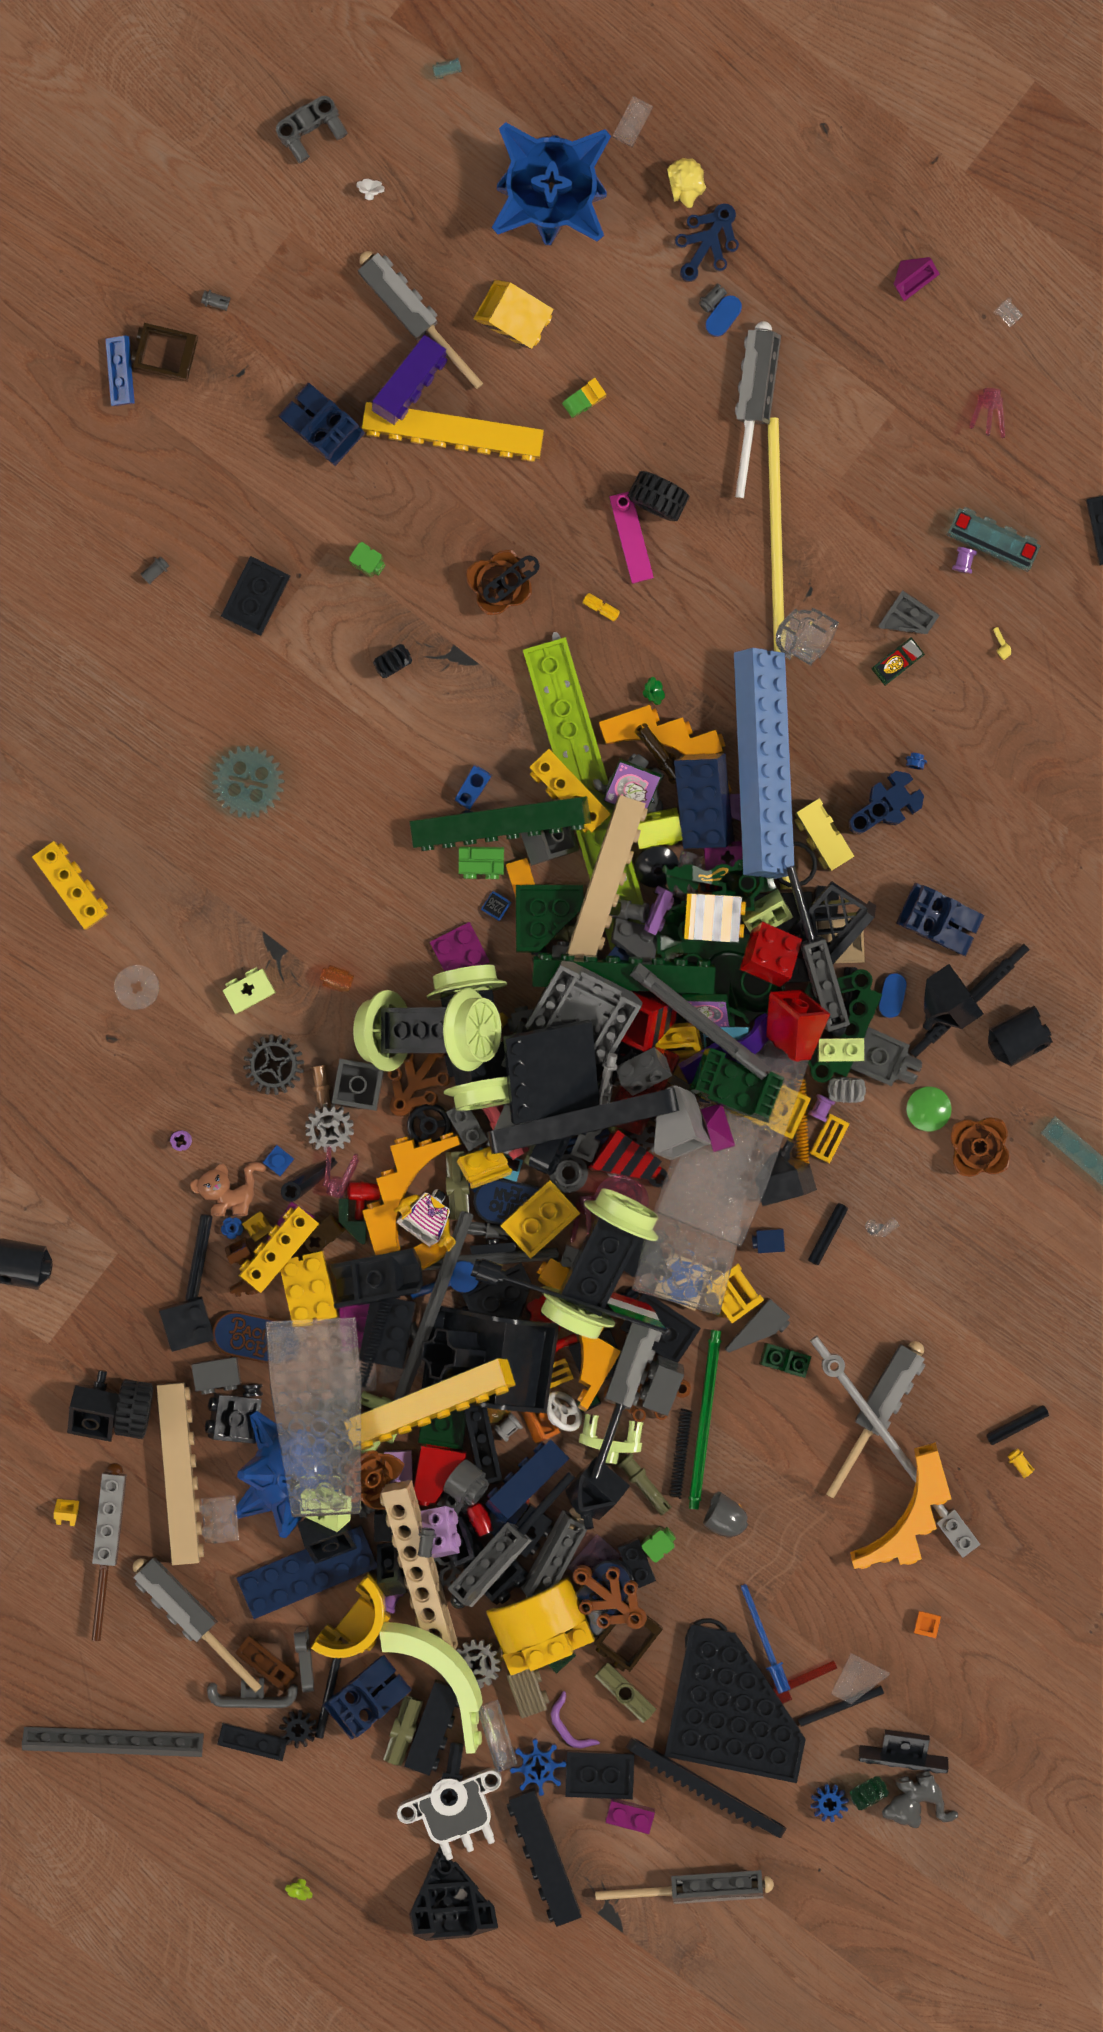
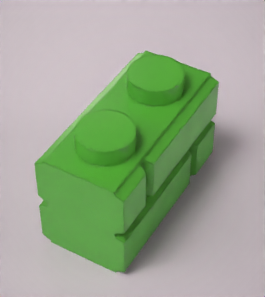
M363 542L358 543L349 557L352 566L362 570L363 573L371 578L375 574L379 576L386 566L383 562L382 554L374 549L371 550Z
M459 847V874H463V879H477V875H486V879H499V875H504V847Z
M659 1526L652 1532V1535H648L641 1541L642 1549L653 1562L657 1563L664 1557V1553L667 1554L675 1548L674 1540H676V1536L668 1527L664 1529Z

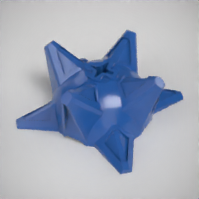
M505 122L499 128L511 163L506 173L497 183V190L507 195L508 199L494 222L492 229L499 235L533 223L544 244L552 245L562 227L567 225L598 242L604 236L592 203L606 198L607 191L597 177L594 167L609 142L611 135L604 129L573 142L558 135L536 139ZM551 182L554 183L552 189L549 188Z
M255 1411L250 1415V1420L258 1451L238 1471V1479L249 1484L250 1488L237 1504L233 1513L239 1519L272 1511L279 1536L287 1538L297 1523L304 1517L300 1515L301 1493L315 1482L346 1497L345 1482L341 1474L340 1463L352 1447L346 1430L325 1436H319L304 1430H285L259 1411Z

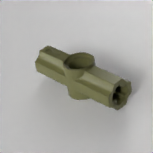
M465 1151L446 1152L447 1196H449L451 1220H458L461 1211L469 1212V1183L457 1163L459 1157L465 1156Z
M607 1662L594 1675L642 1723L648 1720L656 1711V1708L610 1663ZM623 1687L630 1688L632 1691L631 1696L628 1698L621 1697L619 1695L620 1689Z
M407 1695L404 1697L398 1717L395 1718L389 1736L391 1738L383 1759L384 1761L393 1765H402L409 1743L411 1744L415 1733L416 1721L423 1701Z

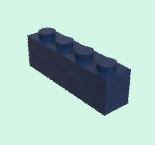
M551 1439L546 1444L542 1441L533 1450L535 1455L531 1459L526 1457L518 1465L520 1470L516 1474L510 1472L502 1480L505 1485L500 1490L495 1487L487 1495L489 1500L485 1506L503 1524L570 1459Z

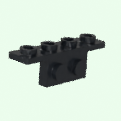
M885 1729L882 1748L859 1746V1761L867 1764H881L889 1767H902L911 1770L946 1774L949 1769L948 1757L927 1754L930 1742L929 1735Z

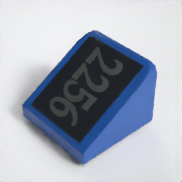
M492 891L481 910L500 922L512 902Z

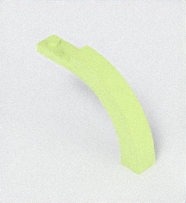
M384 1622L379 1633L382 1652L401 1653L418 1658L435 1668L450 1684L460 1707L466 1753H475L478 1746L482 1743L481 1731H478L477 1724L479 1723L478 1711L483 1701L478 1682L466 1661L448 1643L426 1630L408 1624Z

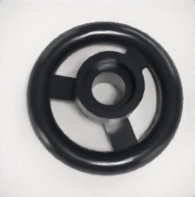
M426 1104L414 1108L407 1120V1131L410 1138L414 1139L415 1143L419 1145L418 1142L427 1140L428 1136L435 1133L439 1127H445L442 1135L449 1134L452 1124L446 1113L447 1111L437 1104ZM434 1110L444 1120L436 1121L433 1117H426L423 1111ZM416 1116L421 1120L420 1129L423 1132L421 1138L416 1135L413 1127ZM427 1121H431L433 1123V1128L431 1130H427L425 1128V1123ZM440 1137L432 1141V1143L441 1141Z

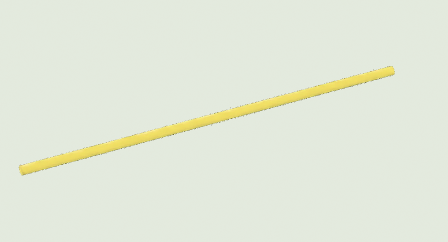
M770 418V423L768 424L773 642L774 651L785 653L779 418ZM789 876L782 877L783 880L790 883ZM780 883V889H791V887Z

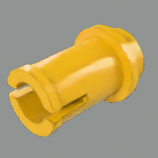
M1017 1448L1007 1456L1009 1458L1008 1462L1013 1463L1022 1477L1026 1478L1035 1469L1024 1457V1452Z

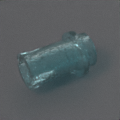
M458 58L440 64L436 62V65H432L436 79H443V76L462 72Z

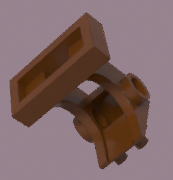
M245 1237L225 1247L226 1257L230 1265L233 1263L242 1265L247 1259L251 1261L254 1257ZM243 1279L229 1287L230 1293H235L236 1297H240L242 1292H245L246 1295L259 1293Z

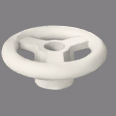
M554 1391L549 1394L547 1407L549 1421L564 1431L577 1430L582 1423V1413L576 1401L564 1392ZM557 1398L565 1400L571 1407L562 1405ZM575 1415V1422L568 1425L567 1417Z

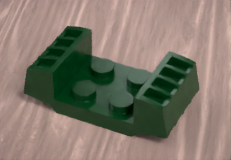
M713 1048L705 1049L689 1091L725 1108L769 1123L784 1083V1077L770 1071L761 1080L742 1064L725 1058L726 1053Z

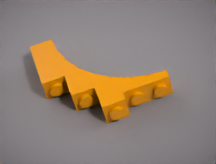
M650 705L599 722L606 745L620 741L641 740L635 733V729L639 725L642 726L643 723H646L662 745L673 748L683 755L722 753V747L725 746L722 734L717 735L716 730L690 738L689 735L693 734L689 721L684 722L683 717L657 726L656 722L660 721L656 708L651 709Z
M452 1132L440 1136L441 1141L432 1143V1139L418 1142L419 1147H416L414 1139L408 1141V1137L394 1140L395 1145L390 1146L397 1172H394V1169L381 1172L382 1177L376 1178L384 1204L381 1205L380 1201L367 1204L368 1209L363 1210L375 1255L401 1251L398 1238L399 1224L396 1223L400 1212L397 1211L395 1213L394 1209L404 1199L408 1187L418 1172L430 1160L445 1150L462 1144L459 1135L454 1136Z
M936 1442L914 1448L917 1469L912 1498L903 1515L888 1532L871 1544L850 1552L854 1569H865L878 1562L887 1563L897 1557L900 1565H911L922 1559L916 1535H926L931 1533L932 1530L937 1529L930 1505H941L946 1503L947 1500H951Z

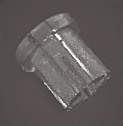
M1010 297L1005 299L993 311L1009 327L1023 316L1012 303Z

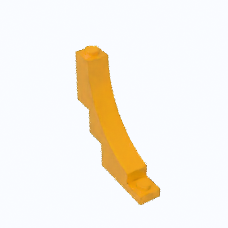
M550 1258L548 1263L543 1261L537 1273L540 1274L538 1281L545 1286L560 1290L570 1269L563 1267L562 1264ZM579 1335L582 1359L578 1382L589 1389H583L577 1400L580 1402L578 1408L586 1412L621 1351L599 1338L591 1339Z

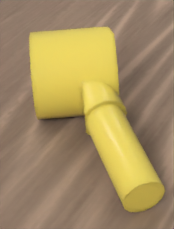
M996 627L993 630L1001 645L996 651L1005 660L1011 655V647L1005 642L999 628Z

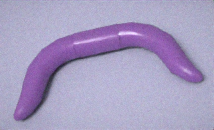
M563 1691L552 1706L551 1719L554 1727L563 1740L573 1748L582 1749L599 1745L600 1742L595 1739L576 1740L571 1736L559 1717L560 1709L566 1699V1693Z

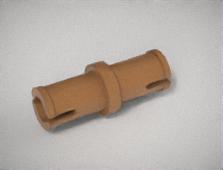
M326 1065L311 1067L315 1085L313 1092H316L318 1108L320 1110L323 1109V1104H326L327 1108H331L329 1094L331 1086L327 1081Z

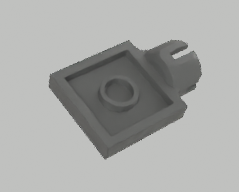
M868 1027L864 1037V1061H854L851 1069L889 1086H892L895 1080L914 1084L918 1075L907 1071L909 1067L920 1072L922 1062L908 1054L910 1045Z

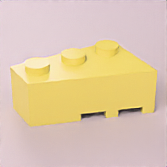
M819 798L795 814L797 819L794 822L800 831L805 830L809 837L806 841L812 850L816 849L821 857L818 860L824 870L828 868L831 872L853 858L854 855L834 825L831 816L827 814L822 806L823 803Z

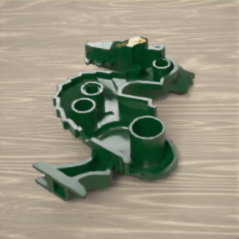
M743 859L737 860L733 867L727 864H720L709 871L690 864L683 865L682 867L675 866L672 870H669L666 865L663 866V872L666 874L670 892L674 891L675 884L685 894L687 893L688 884L695 890L698 889L700 882L723 886L722 891L712 892V895L741 896L742 902H746L745 911H755L754 898L760 892H768L776 888L774 878L743 875ZM681 900V904L672 906L663 917L665 924L662 930L658 931L655 935L657 936V954H661L662 958H665V962H674V959L677 958L687 959L688 963H697L699 959L710 960V963L715 965L714 994H726L728 997L731 1018L730 1027H735V1014L743 1017L747 1024L764 1013L768 1015L770 993L785 991V985L783 984L779 987L740 970L750 934H744L743 938H739V942L684 939L683 927L686 920L687 900ZM699 1030L702 1046L704 1047V1035Z

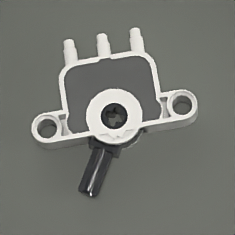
M451 1742L447 1770L443 1771L442 1777L435 1782L431 1793L426 1792L403 1801L397 1811L398 1819L405 1824L423 1819L431 1840L439 1843L446 1860L453 1859L452 1850L448 1842L461 1838L467 1852H471L474 1850L469 1834L481 1829L489 1844L495 1842L494 1834L489 1824L491 1810L485 1794L498 1789L502 1779L499 1770L487 1768L464 1777L462 1781L463 1774H460L464 1745L459 1742ZM488 1774H494L498 1781L491 1785L485 1781V1777ZM452 1791V1795L456 1797H452L451 1801H448L447 1797L443 1794ZM404 1807H410L413 1809L414 1814L411 1817H405L402 1815L401 1810Z

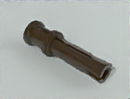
M643 723L642 726L639 725L635 729V733L656 758L658 768L666 773L669 777L668 781L671 784H675V755L666 751L646 723Z

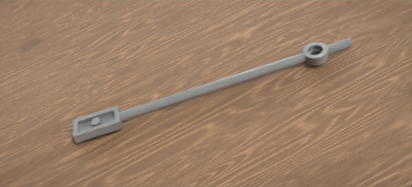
M818 1336L813 1337L810 1342L823 1358L821 1364L823 1371L830 1377L838 1378L916 1483V1468L844 1373L845 1362L843 1358L836 1353H830ZM836 1362L838 1367L834 1370L830 1369V1365ZM943 1504L932 1505L940 1516L936 1523L962 1558L981 1545L954 1508L947 1511Z

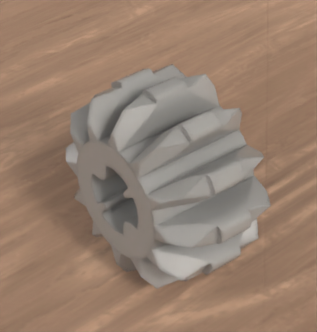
M851 1077L830 1079L828 1085L829 1099L843 1103L862 1102L866 1094L864 1080Z

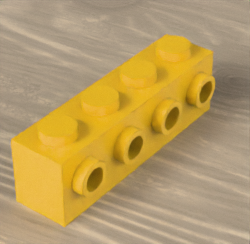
M550 749L529 767L532 771L529 775L538 784L542 781L548 787L545 791L553 800L556 798L564 800L587 796L591 823L584 824L585 829L582 830L585 833L589 830L592 834L611 816V813Z
M53 841L32 856V858L84 930H88L109 915L106 912L108 906L101 897L97 899L93 894L95 888L88 879L84 881L80 876L82 870L75 861L71 863L66 855L69 852L62 843L57 844V842Z
M296 1206L294 1209L290 1207L283 1215L284 1222L280 1226L276 1224L268 1233L270 1236L269 1240L265 1244L261 1242L253 1251L256 1254L251 1261L247 1259L239 1268L241 1273L238 1276L259 1293H262L319 1225L317 1221L299 1206Z

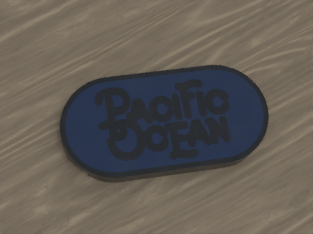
M498 1179L481 1185L476 1189L473 1198L474 1207L477 1214L483 1220L500 1225L541 1187Z
M618 1559L599 1562L592 1570V1578L611 1592L610 1581L606 1578V1572L609 1567H617L620 1570L621 1597L625 1603L628 1599V1595L624 1592L625 1583L633 1580V1573L630 1567ZM610 1571V1572H609L610 1576H612V1577H616V1576H617L616 1572H614V1571ZM581 1585L576 1593L579 1603L584 1599L590 1601L604 1600L587 1585ZM628 1585L627 1588L633 1591L634 1586ZM582 1605L585 1610L590 1609L589 1605ZM593 1610L590 1614L585 1615L594 1637L601 1635L605 1631V1629L597 1625L598 1616L602 1613H606L609 1616L617 1615L619 1610ZM600 1619L601 1623H608L607 1619Z

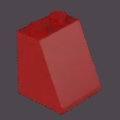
M802 990L771 992L769 995L766 1037L773 1042L775 1047L782 1049L788 1054V1058L796 1062L811 1060L830 1013Z

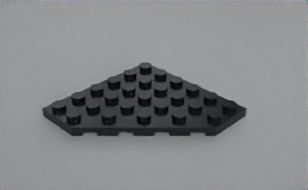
M691 1623L664 1757L797 1783L806 1738L735 1632Z

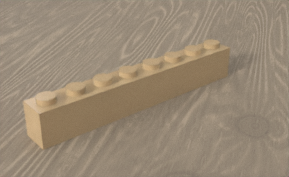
M618 794L566 954H573L575 958H584V955H596L597 950H602L605 942V937H602L604 929H609L612 916L609 914L611 908L616 907L619 899V894H616L618 886H623L627 873L623 871L625 865H630L634 852L630 850L633 842L637 843L641 832V830H638L640 821L644 822L647 815L646 803Z
M185 1382L158 1384L157 1394L172 1565L199 1563L201 1561L200 1557H204V1546L199 1544V1535H202V1523L197 1521V1512H200V1500L195 1499V1490H198V1477H193V1468L196 1467V1455L191 1453V1445H195L194 1432L189 1430V1423L193 1422L192 1409H188L187 1400H191L190 1387H186Z

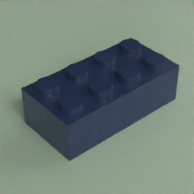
M725 753L681 755L674 760L683 849L727 847L734 842Z

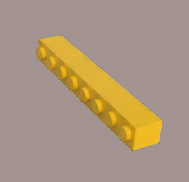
M366 402L362 430L370 437H379L380 434L389 435L388 439L402 441V438L411 439V443L424 444V441L433 442V446L446 448V445H453L455 450L468 451V448L477 449L479 454L490 455L491 452H497L500 457L512 458L513 455L522 456L521 460L535 462V459H540L544 430L414 409H409L404 419H399L393 425L373 412L372 403Z
M495 1359L344 1421L351 1447H358L361 1450L369 1449L374 1446V1442L389 1441L393 1439L392 1435L399 1433L401 1435L411 1432V1427L416 1425L418 1427L426 1426L431 1423V1419L448 1417L453 1410L462 1411L470 1407L469 1404L473 1402L482 1403L489 1400L490 1395H502L509 1392L508 1388L515 1386L509 1362L507 1359Z

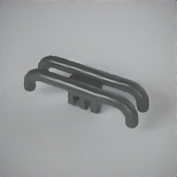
M241 1678V1696H221L217 1691L215 1683H210L207 1687V1695L211 1703L222 1708H286L293 1704L298 1693V1686L291 1684L288 1689V1695L285 1697H264V1678H259V1684L262 1687L256 1693L249 1686H246L247 1683Z

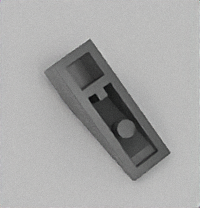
M769 1298L726 1346L725 1350L732 1352L774 1335L778 1330L782 1333L790 1324L788 1321L790 1316Z

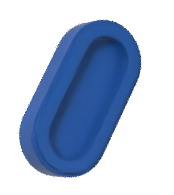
M731 295L724 297L708 317L706 330L711 336L720 337L724 335L739 316L742 304L737 297Z
M891 974L884 981L882 997L879 1002V1011L884 1017L893 1018L901 1012L907 984L905 978L900 974Z

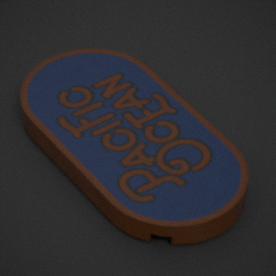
M231 1311L222 1315L216 1321L213 1328V1340L217 1348L224 1354L277 1366L286 1365L298 1356L302 1347V1338L298 1330L293 1327V1324L265 1316Z

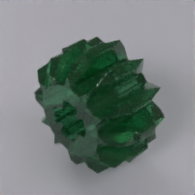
M875 1776L856 1786L849 1794L857 1809L864 1810L886 1798L889 1792L885 1782L879 1776Z

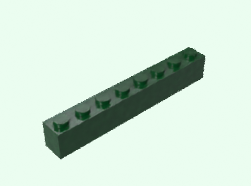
M585 796L409 822L413 848L421 847V851L435 850L434 845L442 844V848L456 847L455 842L463 841L464 845L477 844V839L485 838V842L499 841L498 836L506 835V839L520 838L519 833L525 832L528 833L529 837L541 835V830L549 829V833L563 832L562 827L571 826V831L585 829L584 824L591 823L588 798Z
M538 953V956H533L532 986L547 987L561 961L574 962L629 991H650L630 976L634 967L641 963L676 993L714 994L715 965L711 964L710 960L699 959L697 963H688L687 959L681 958L674 959V962H665V958H652L651 961H642V957H629V960H620L619 956H606V959H597L596 955H584V958H575L573 954H561V957H552L550 953Z

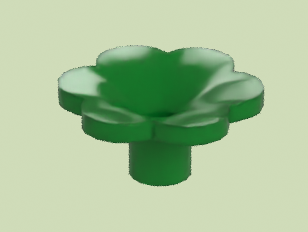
M650 677L648 682L645 683L643 696L648 698L649 701H653L655 705L661 704L665 698L662 682L656 680L655 677Z

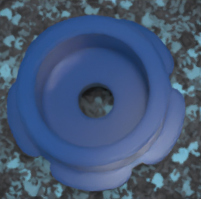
M911 753L910 756H906V766L909 768L923 770L924 765L927 764V760H924V755Z
M236 1217L226 1218L223 1221V1226H221L222 1234L226 1235L229 1239H235L237 1236H240L243 1232L241 1220Z

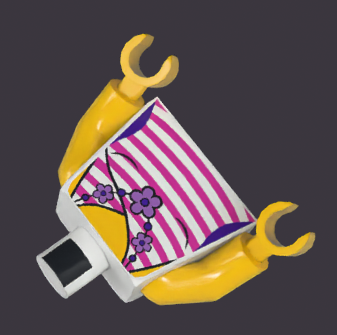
M435 1189L432 1195L425 1192L420 1196L414 1194L400 1201L399 1206L394 1209L395 1213L397 1211L401 1213L396 1223L430 1247L440 1240L438 1246H446L449 1252L456 1244L455 1239L450 1234V1219L448 1218L450 1210L442 1204L446 1195L441 1190Z

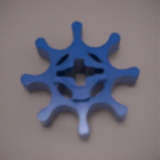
M534 1738L532 1741L534 1749L531 1753H524L519 1747L516 1748L515 1753L523 1758V1764L519 1767L512 1766L510 1772H522L525 1775L526 1779L520 1784V1790L523 1791L528 1783L533 1782L539 1787V1795L543 1796L544 1790L542 1785L545 1781L551 1780L557 1786L561 1785V1780L555 1778L553 1771L557 1767H566V1761L555 1762L551 1758L552 1752L557 1749L555 1743L551 1745L548 1751H541L537 1746L538 1739ZM536 1757H538L540 1765L545 1766L541 1768L540 1776H538L536 1768H532L535 1766Z

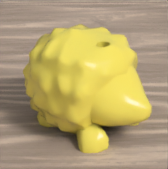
M681 158L674 161L667 168L674 202L680 199L687 208H692L695 199L702 195L706 189L703 178L704 170L693 158Z

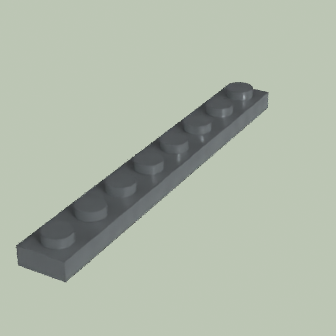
M24 1727L22 1750L202 1757L204 1733Z

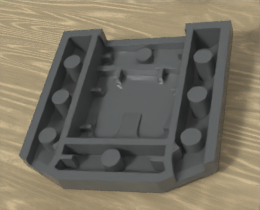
M561 961L528 1018L525 1027L533 1031L590 1020L593 1027L596 1064H601V1067H604L608 1054L614 1053L640 1010L642 1001L633 992L574 962Z

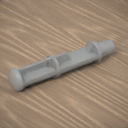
M609 1053L607 1061L604 1063L599 1089L600 1105L607 1104V1101L610 1103L613 1089L611 1084L613 1071L617 1069V1055L614 1053Z

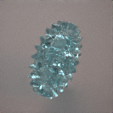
M249 745L246 746L245 752H242L240 747H237V754L229 750L230 758L222 756L221 758L225 763L223 765L217 763L216 766L220 771L213 772L218 777V780L212 781V784L218 785V788L213 790V793H220L216 800L218 802L224 800L225 803L222 808L225 809L230 806V814L238 810V817L240 818L244 812H246L248 819L251 818L252 812L257 817H260V810L267 814V806L275 808L272 801L274 799L281 800L276 795L277 792H284L279 787V784L285 783V780L278 777L284 774V772L276 770L280 763H272L274 760L273 755L266 758L267 750L259 754L257 746L253 752L250 751ZM239 762H243L246 765V771L241 775L236 774L234 771L235 765ZM259 768L267 769L268 776L266 779H257L256 772ZM229 776L247 779L248 776H251L252 781L267 784L268 788H261L255 785H249L246 788V784L230 780ZM238 784L240 786L241 792L238 796H231L229 794L231 785ZM256 789L261 790L263 794L262 799L258 802L252 801L250 797L251 792Z

